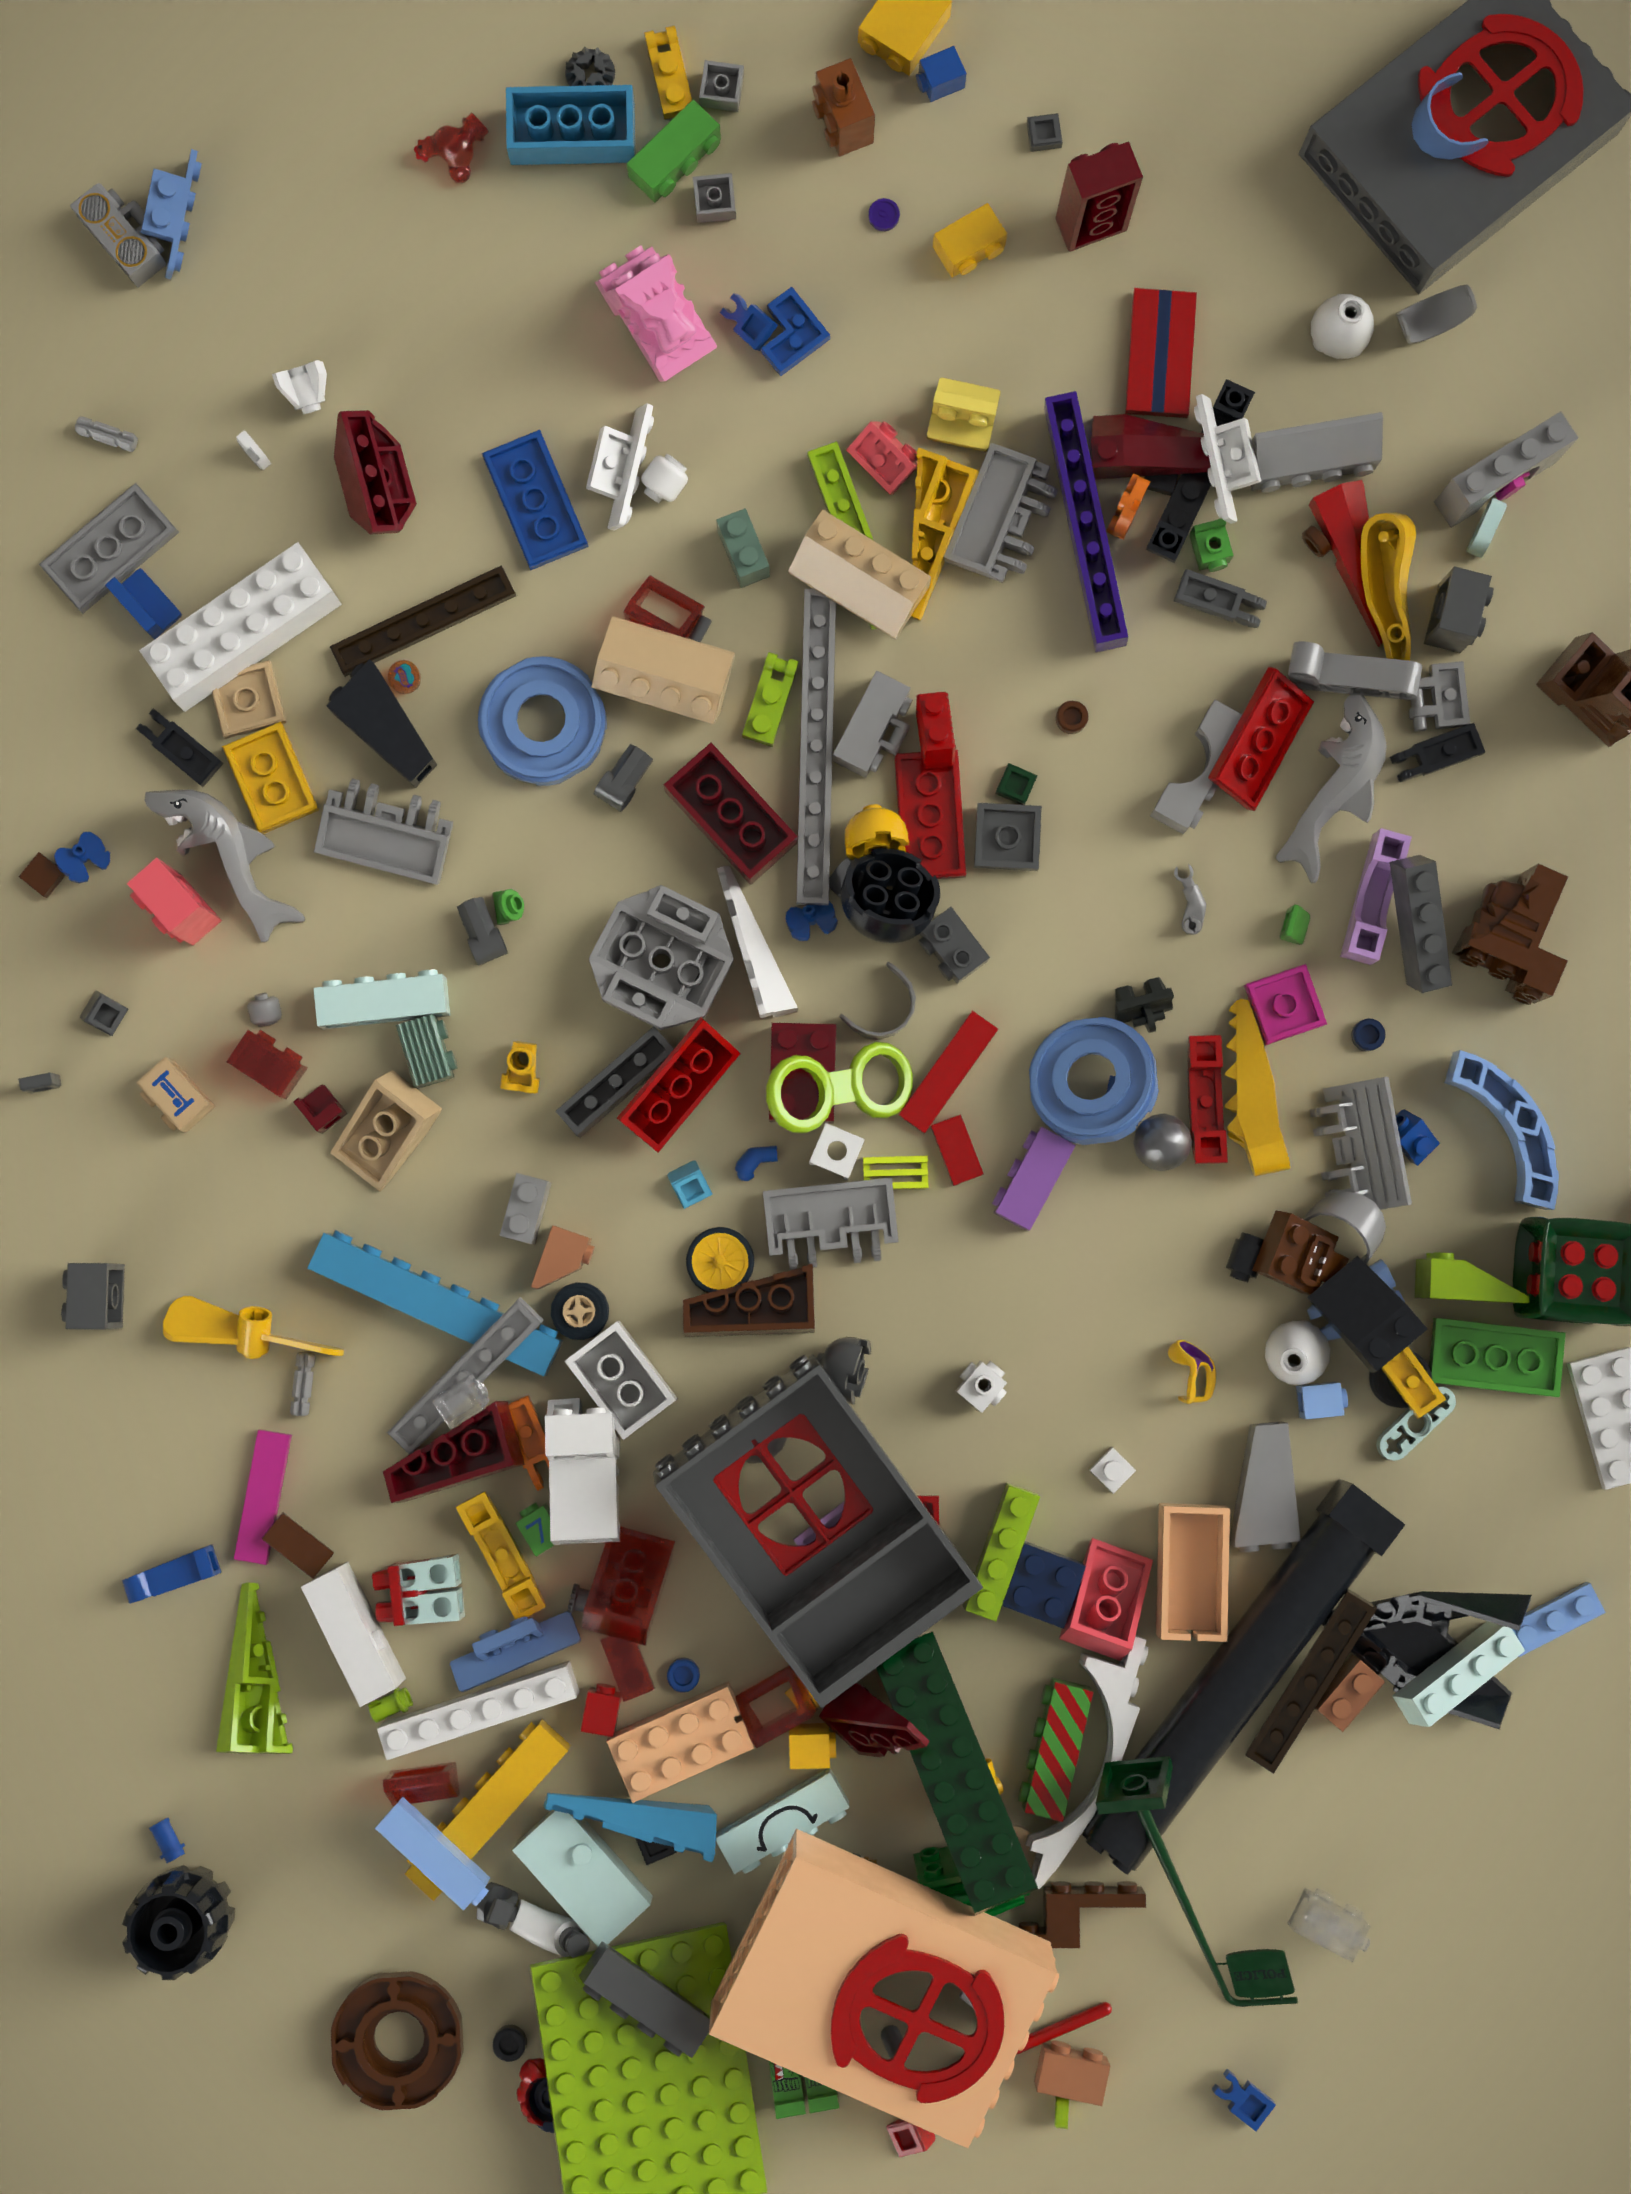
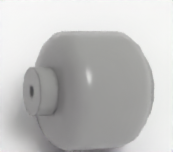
M260 993L255 995V1000L250 1001L247 1005L250 1020L254 1025H258V1027L275 1024L281 1019L282 1013L279 999L275 996L268 997L267 993Z

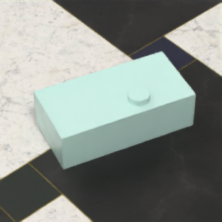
M551 1810L516 1842L512 1850L597 1947L602 1941L608 1945L651 1905L653 1895L584 1818L581 1821L573 1818L572 1814Z

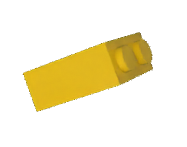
M877 0L858 28V43L866 53L870 55L876 54L885 60L887 65L894 71H902L910 76L950 18L952 0Z

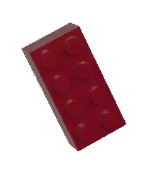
M1129 141L1120 145L1118 143H1111L1098 153L1090 156L1088 154H1081L1068 163L1055 217L1068 252L1127 231L1143 179Z
M712 742L663 784L666 794L750 885L798 843V836Z

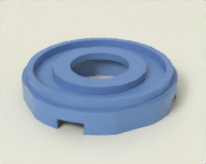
M541 656L526 658L494 677L486 688L480 702L478 728L480 737L498 768L516 780L533 783L537 786H550L566 781L587 769L594 762L601 750L600 747L604 739L605 730L607 729V716L604 703L596 689L591 688L592 682L586 673L577 666L562 659ZM538 695L550 696L556 699L562 705L565 712V725L561 732L555 738L545 742L533 741L525 737L517 723L518 712L522 704L529 698Z
M1107 1017L1075 1020L1060 1026L1040 1044L1029 1068L1031 1102L1045 1125L1062 1138L1080 1145L1115 1142L1136 1130L1135 1126L1138 1125L1148 1112L1151 1113L1159 1092L1156 1060L1145 1039L1129 1025ZM1090 1054L1101 1055L1107 1058L1114 1065L1116 1072L1115 1082L1110 1091L1094 1100L1082 1099L1074 1095L1069 1089L1067 1082L1068 1072L1073 1063L1079 1058Z

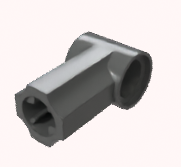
M630 744L612 771L606 772L599 781L594 795L619 812H622L634 796L635 787L653 762V758L637 746Z
M483 897L472 898L457 906L469 939H467L469 947L478 966L508 954L498 927L495 928Z

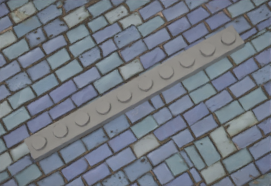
M815 589L804 590L796 905H829L836 602Z

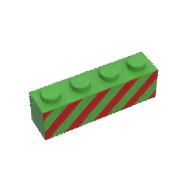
M1053 1677L1050 1685L1045 1684L1041 1698V1704L1045 1705L1043 1718L1037 1717L1033 1736L1038 1737L1035 1750H1029L1026 1761V1769H1029L1030 1773L1028 1781H1022L1018 1795V1801L1022 1802V1808L1025 1813L1063 1822L1094 1692L1090 1686Z

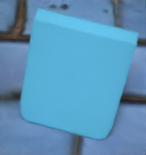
M695 1160L667 1174L684 1209L713 1195Z

